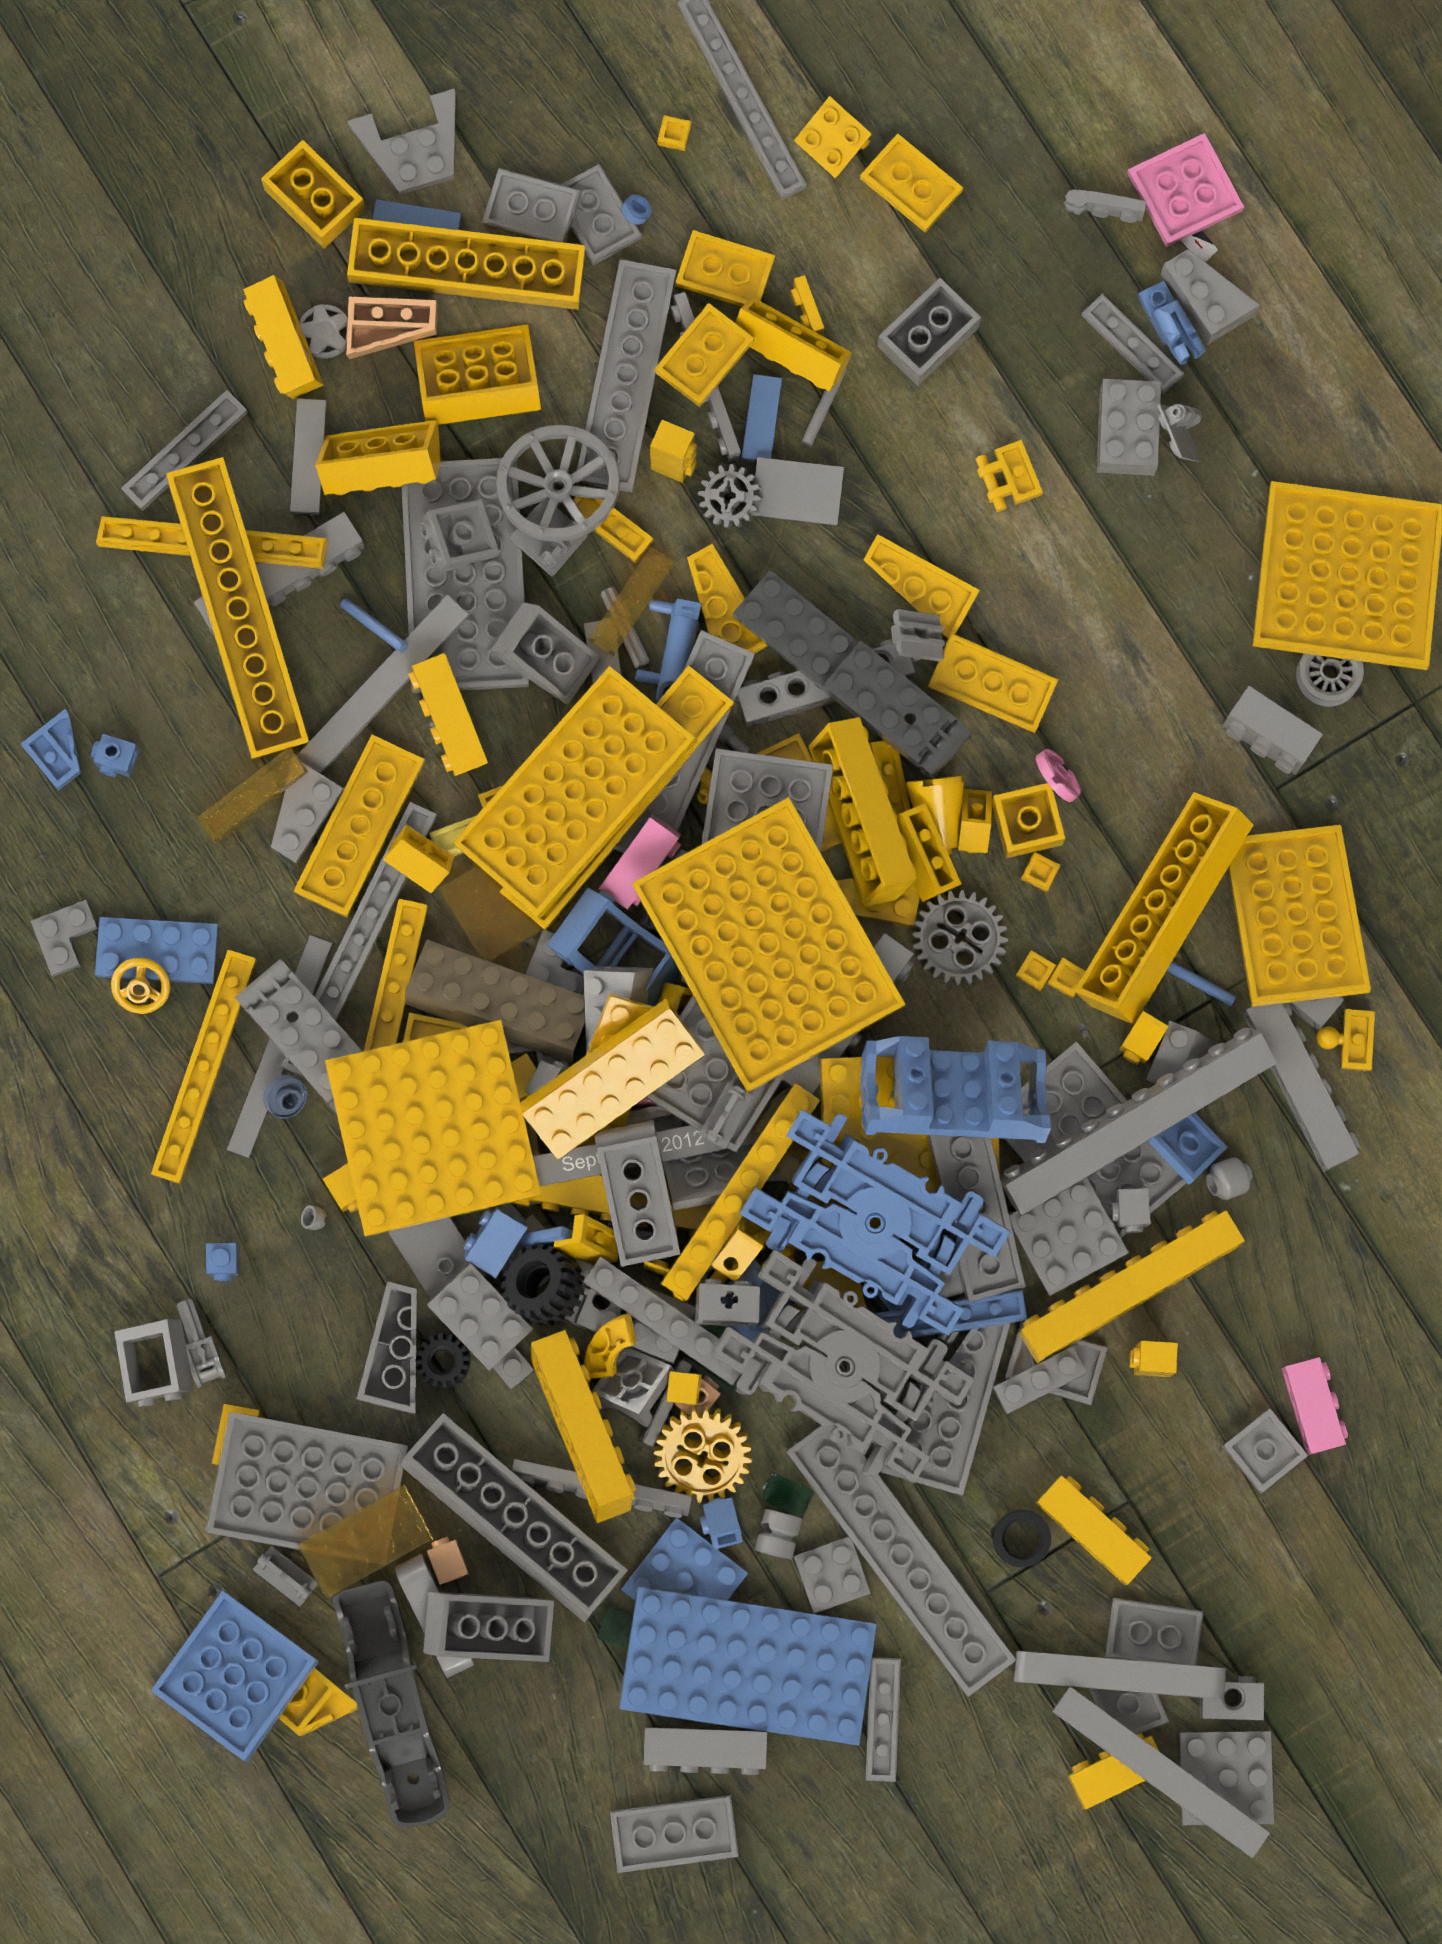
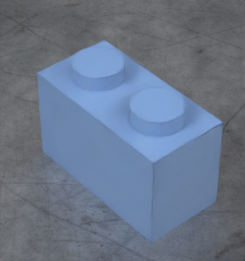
M501 1205L493 1207L492 1210L487 1208L479 1220L481 1227L476 1235L471 1233L463 1245L465 1260L495 1278L528 1228L526 1220Z

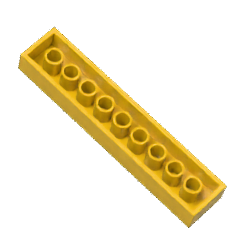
M221 457L166 473L168 485L251 759L308 743V736L224 458Z

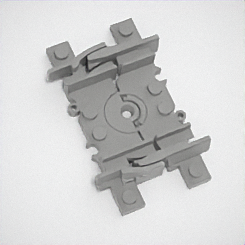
M772 1251L757 1277L782 1293H779L758 1324L760 1328L764 1329L763 1333L759 1332L754 1341L751 1342L728 1327L711 1354L742 1373L736 1384L737 1393L751 1395L758 1386L763 1392L773 1393L777 1403L782 1402L783 1398L789 1395L794 1400L793 1407L790 1409L791 1412L801 1411L824 1427H835L829 1433L830 1439L833 1442H842L848 1437L849 1443L847 1446L856 1449L864 1455L871 1444L875 1446L861 1470V1473L864 1475L876 1476L882 1467L886 1466L909 1482L915 1483L930 1457L905 1441L912 1429L904 1421H917L934 1391L956 1406L960 1405L975 1379L949 1362L942 1360L948 1349L941 1341L937 1339L930 1340L927 1346L924 1347L912 1339L911 1331L904 1332L903 1337L899 1339L893 1333L897 1322L887 1323L864 1307L854 1308L853 1306L858 1301L855 1292L848 1291L840 1297L838 1290L827 1283H820L815 1280L812 1281L807 1290L804 1289L803 1285L817 1263L815 1260L805 1259L803 1264L799 1266L778 1251ZM848 1296H850L851 1298L850 1302H848L847 1300ZM788 1301H792L799 1307L803 1308V1310L800 1311L789 1305H784ZM779 1338L785 1341L787 1345L778 1341ZM803 1341L817 1350V1352L806 1346L800 1347L797 1350L792 1348V1346H798ZM842 1361L849 1363V1370L847 1372L840 1370L839 1365ZM908 1378L915 1381V1386L911 1382L906 1383ZM837 1432H840L839 1438L836 1436Z

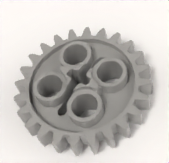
M961 890L958 898H955L952 891H949L946 901L940 895H937L938 905L935 906L933 903L927 902L926 906L929 913L921 910L919 912L920 918L924 921L914 922V927L919 929L920 932L912 933L911 938L919 940V943L913 945L912 949L922 952L917 957V962L926 960L927 963L923 971L926 972L934 969L932 979L935 980L941 974L944 976L943 983L945 985L950 978H953L956 987L959 986L961 979H965L967 985L971 986L972 977L974 976L979 982H982L983 971L990 976L993 974L990 964L1000 966L1001 961L996 955L1004 956L1006 953L1003 948L999 947V945H1004L1008 942L1007 938L1000 936V934L1006 932L1007 927L998 926L1003 916L998 915L994 917L992 915L996 906L993 905L987 909L985 907L987 898H983L979 903L976 902L975 892L967 899L965 898L964 890ZM951 912H958L962 915L963 922L959 925H953L948 921L947 915ZM937 924H943L951 933L938 928ZM975 928H983L987 931L988 938L984 941H978L973 937L972 931ZM960 933H964L965 942L961 941L959 945L954 942V935L958 936ZM936 936H942L947 941V947L936 949L933 947L931 939ZM968 944L980 948L982 950V953L979 954L975 952V950ZM960 952H966L971 955L972 963L961 965L957 962L956 955Z

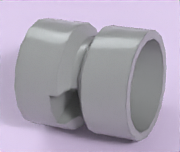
M765 1509L761 1523L764 1532L758 1534L755 1551L792 1560L796 1546L792 1539L799 1534L802 1518Z

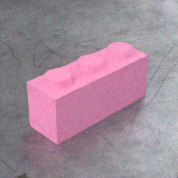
M651 814L603 881L599 890L608 893L627 910L632 903L638 906L641 900L631 883L662 867L660 864L666 856L672 858L681 846L677 842L681 834Z
M1318 1357L1282 1368L1281 1370L1306 1453L1311 1455L1346 1445L1344 1439L1348 1438V1433L1344 1421L1338 1420L1336 1409H1339V1402L1335 1392H1330L1327 1380H1331L1326 1362L1321 1363V1359Z

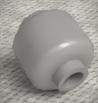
M1231 1157L1217 1162L1209 1168L1206 1184L1213 1196H1217L1222 1200H1229L1245 1194L1249 1190L1250 1180L1253 1177L1252 1171L1248 1164L1243 1163L1236 1157Z

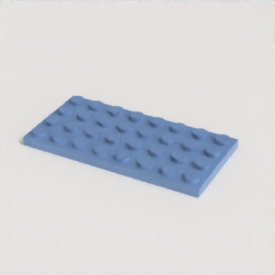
M637 1587L619 1709L859 1745L877 1624Z

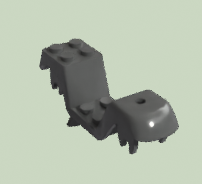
M378 1581L342 1591L336 1594L332 1601L348 1658L351 1683L345 1684V1688L353 1687L367 1744L381 1780L390 1818L395 1825L406 1828L431 1823L440 1819L449 1810L450 1799L439 1755L426 1722L413 1670L417 1669V1665L411 1664L410 1646L396 1594L389 1581ZM415 1772L418 1774L419 1781L416 1784L408 1782L407 1776L409 1773Z

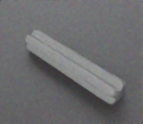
M609 587L603 590L601 597L635 668L647 665L649 658L616 589Z

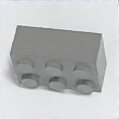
M939 278L879 335L877 347L919 386L979 328L981 317L949 285Z
M1103 379L1099 398L1097 473L1155 475L1158 467L1160 426L1158 417L1160 411L1157 405L1161 401V382Z
M1250 686L1247 687L1222 726L1226 729V734L1238 742L1243 740L1251 745L1250 749L1256 755L1262 758L1269 757L1276 762L1275 766L1279 770L1287 774L1292 772L1295 775L1323 735Z
M470 1262L426 1303L488 1370H491L533 1330L520 1315L507 1306L508 1302L504 1300L498 1291Z

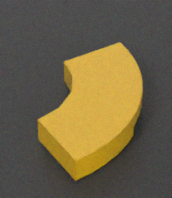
M631 1313L611 1319L593 1336L586 1349L584 1359L590 1379L613 1377L617 1373L616 1361L619 1353L624 1348L632 1346L637 1342Z

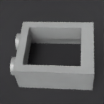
M166 1319L114 1331L126 1403L138 1402V1407L155 1405L157 1398L164 1397L165 1401L182 1399V1393L193 1391L181 1319ZM163 1336L171 1385L143 1391L135 1342Z

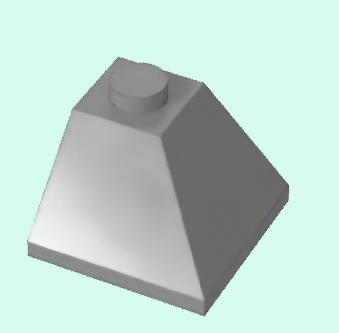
M1169 1021L1167 1023L1169 1027L1159 1042L1145 1081L1157 1084V1080L1168 1073H1176L1183 1068L1184 1063L1193 1058L1199 1059L1208 1054V1050L1218 1043L1196 1030Z

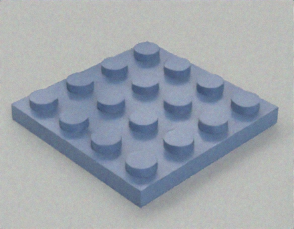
M222 1590L153 1686L151 1692L241 1760L248 1762L319 1661Z

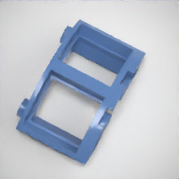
M587 888L547 946L567 964L573 965L583 973L582 975L584 976V970L600 966H617L635 939L640 937L665 954L653 971L652 978L648 979L646 992H649L647 1005L656 1006L664 982L672 984L680 973L663 941L649 933L613 904L615 899L603 890L596 893ZM607 911L624 927L595 966L577 950L603 913Z

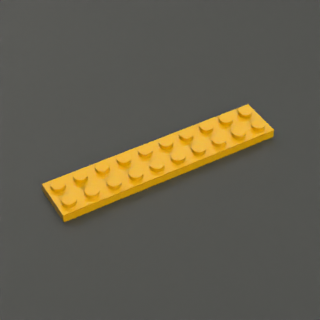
M689 665L656 705L697 739L694 746L540 919L504 887L500 890V893L544 930H547L734 705L730 698Z

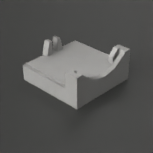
M626 1347L619 1353L616 1361L617 1373L613 1377L601 1378L592 1392L596 1391L603 1408L619 1410L641 1425L648 1427L653 1419L650 1409L668 1384L669 1373L675 1371L669 1364Z

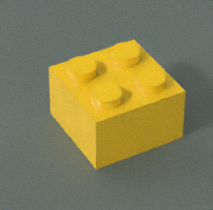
M1048 783L993 796L992 808L1005 859L1063 845L1065 835L1054 792Z

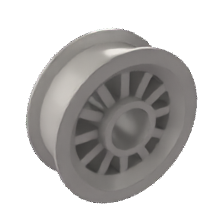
M1303 654L1296 670L1297 684L1303 695L1311 702L1320 706H1337L1348 701L1359 688L1364 674L1363 662L1342 659L1339 662L1338 658L1332 659L1324 656L1323 659L1319 655ZM1323 668H1333L1337 673V677H1326L1323 673ZM1312 678H1317V680L1314 681V682H1312L1311 679H1312ZM1319 684H1321V685H1322V688L1319 689V688L1316 687V686H1318ZM1327 687H1329L1330 692L1325 691Z

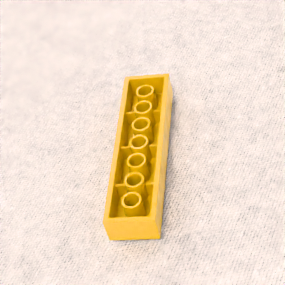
M354 218L347 276L350 283L579 310L585 245Z
M1193 792L1074 990L1090 1007L1133 1025L1135 1024L1253 827L1250 820L1238 808Z

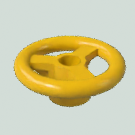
M137 957L124 961L116 968L111 979V989L115 1000L124 1009L137 1014H147L158 1010L164 1005L170 993V981L166 971L157 962L148 958ZM137 966L135 979H132L127 987L120 989L122 975L128 969ZM146 967L158 975L161 981V992L150 986L149 981L146 979ZM135 985H142L145 990L140 991ZM149 997L154 1000V1002H152V1003H150V1004H147V1005H137V1004H134V1003H143V1002H145Z

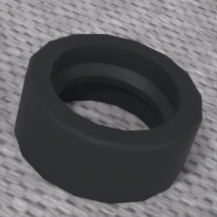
M1017 1510L1008 1513L999 1520L994 1529L993 1544L996 1553L1002 1561L1013 1567L1025 1568L1036 1565L1045 1558L1051 1546V1533L1048 1524L1040 1515L1028 1510ZM1017 1521H1027L1033 1524L1039 1532L1040 1542L1037 1550L1026 1557L1010 1553L1004 1542L1007 1528Z

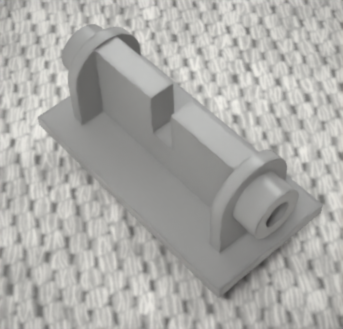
M727 1083L701 1129L699 1136L725 1150L754 1097L746 1093L744 1089Z
M273 1546L266 1553L262 1554L257 1561V1565L253 1568L257 1574L299 1607H301L319 1584Z

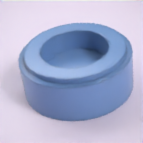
M636 194L630 195L624 201L621 208L624 217L636 225L645 223L652 213L649 202L644 197Z

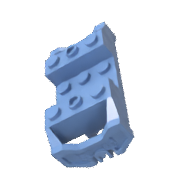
M897 1036L879 1041H867L862 1054L860 1092L863 1102L861 1112H863L862 1126L865 1134L875 1135L876 1132L1029 1139L1035 1140L1036 1143H1045L1051 1130L1050 1114L1047 1110L1045 1092L1046 1052L1045 1050L1034 1049L1019 1042L988 1041L984 1053L929 1050L928 1037ZM876 1056L893 1057L894 1085L891 1097L895 1098L894 1109L879 1107L876 1100L878 1094V1085H876L875 1080ZM1020 1064H1031L1027 1096L1028 1108L1030 1110L1029 1115L1023 1116Z

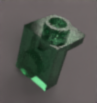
M773 1472L770 1479L764 1484L761 1500L803 1519L814 1490Z

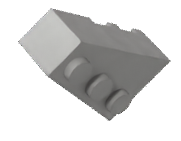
M1189 249L1163 265L1161 277L1175 298L1180 302L1183 310L1207 345L1256 316L1260 305Z

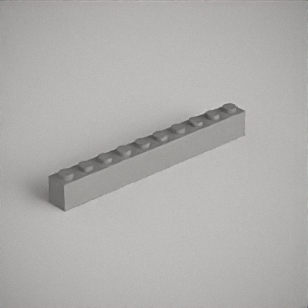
M1252 1027L1237 1031L1233 1035V1039L1226 1043H1218L1208 1050V1054L1203 1057L1187 1061L1183 1064L1181 1070L1174 1074L1168 1073L1157 1080V1084L1149 1089L1143 1088L1136 1091L1129 1101L1111 1106L1107 1109V1114L1102 1117L1090 1119L1081 1125V1129L1075 1133L1059 1137L1055 1141V1145L1046 1150L1040 1149L1031 1154L1030 1159L1023 1164H1015L1004 1171V1175L1000 1177V1180L1014 1209L1021 1215L1025 1214L1277 1064L1262 1033Z

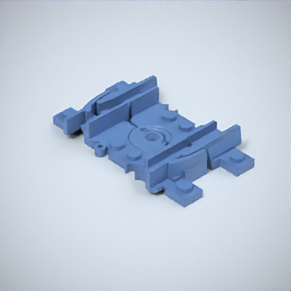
M801 1109L786 1133L787 1137L810 1150L806 1159L792 1178L793 1184L797 1186L795 1193L787 1191L780 1202L754 1187L741 1209L740 1215L769 1232L771 1231L766 1241V1245L770 1249L782 1252L787 1243H790L806 1252L808 1260H811L813 1254L822 1253L825 1255V1261L822 1264L823 1269L831 1267L857 1283L866 1281L862 1287L866 1297H875L878 1289H880L883 1298L895 1305H902L907 1295L910 1294L913 1296V1299L900 1320L901 1324L911 1328L919 1318L949 1336L964 1308L939 1294L945 1282L938 1275L941 1271L949 1275L951 1274L969 1243L996 1257L1010 1234V1230L978 1212L984 1201L973 1189L967 1191L962 1200L955 1198L950 1193H945L942 1184L939 1185L936 1191L929 1192L925 1189V1184L929 1180L928 1176L918 1177L894 1162L883 1163L888 1158L887 1151L883 1147L875 1148L871 1156L866 1146L847 1134L839 1147L836 1146L833 1142L848 1119L843 1113L836 1115L832 1123L828 1125ZM882 1152L883 1156L878 1158L877 1153ZM823 1157L835 1165L829 1169V1166L822 1164L817 1159ZM811 1194L825 1203H828L830 1198H833L847 1206L848 1209L835 1203L825 1207L824 1204L809 1199L808 1196ZM873 1217L881 1220V1225L878 1228H872L869 1224ZM944 1228L955 1234V1239L953 1240L943 1233L940 1245L936 1250ZM900 1238L916 1246L914 1248V1253L919 1258L928 1262L926 1267L919 1261L914 1259V1257L912 1256V1248L904 1242H902ZM873 1287L874 1289L872 1292H868L867 1288Z

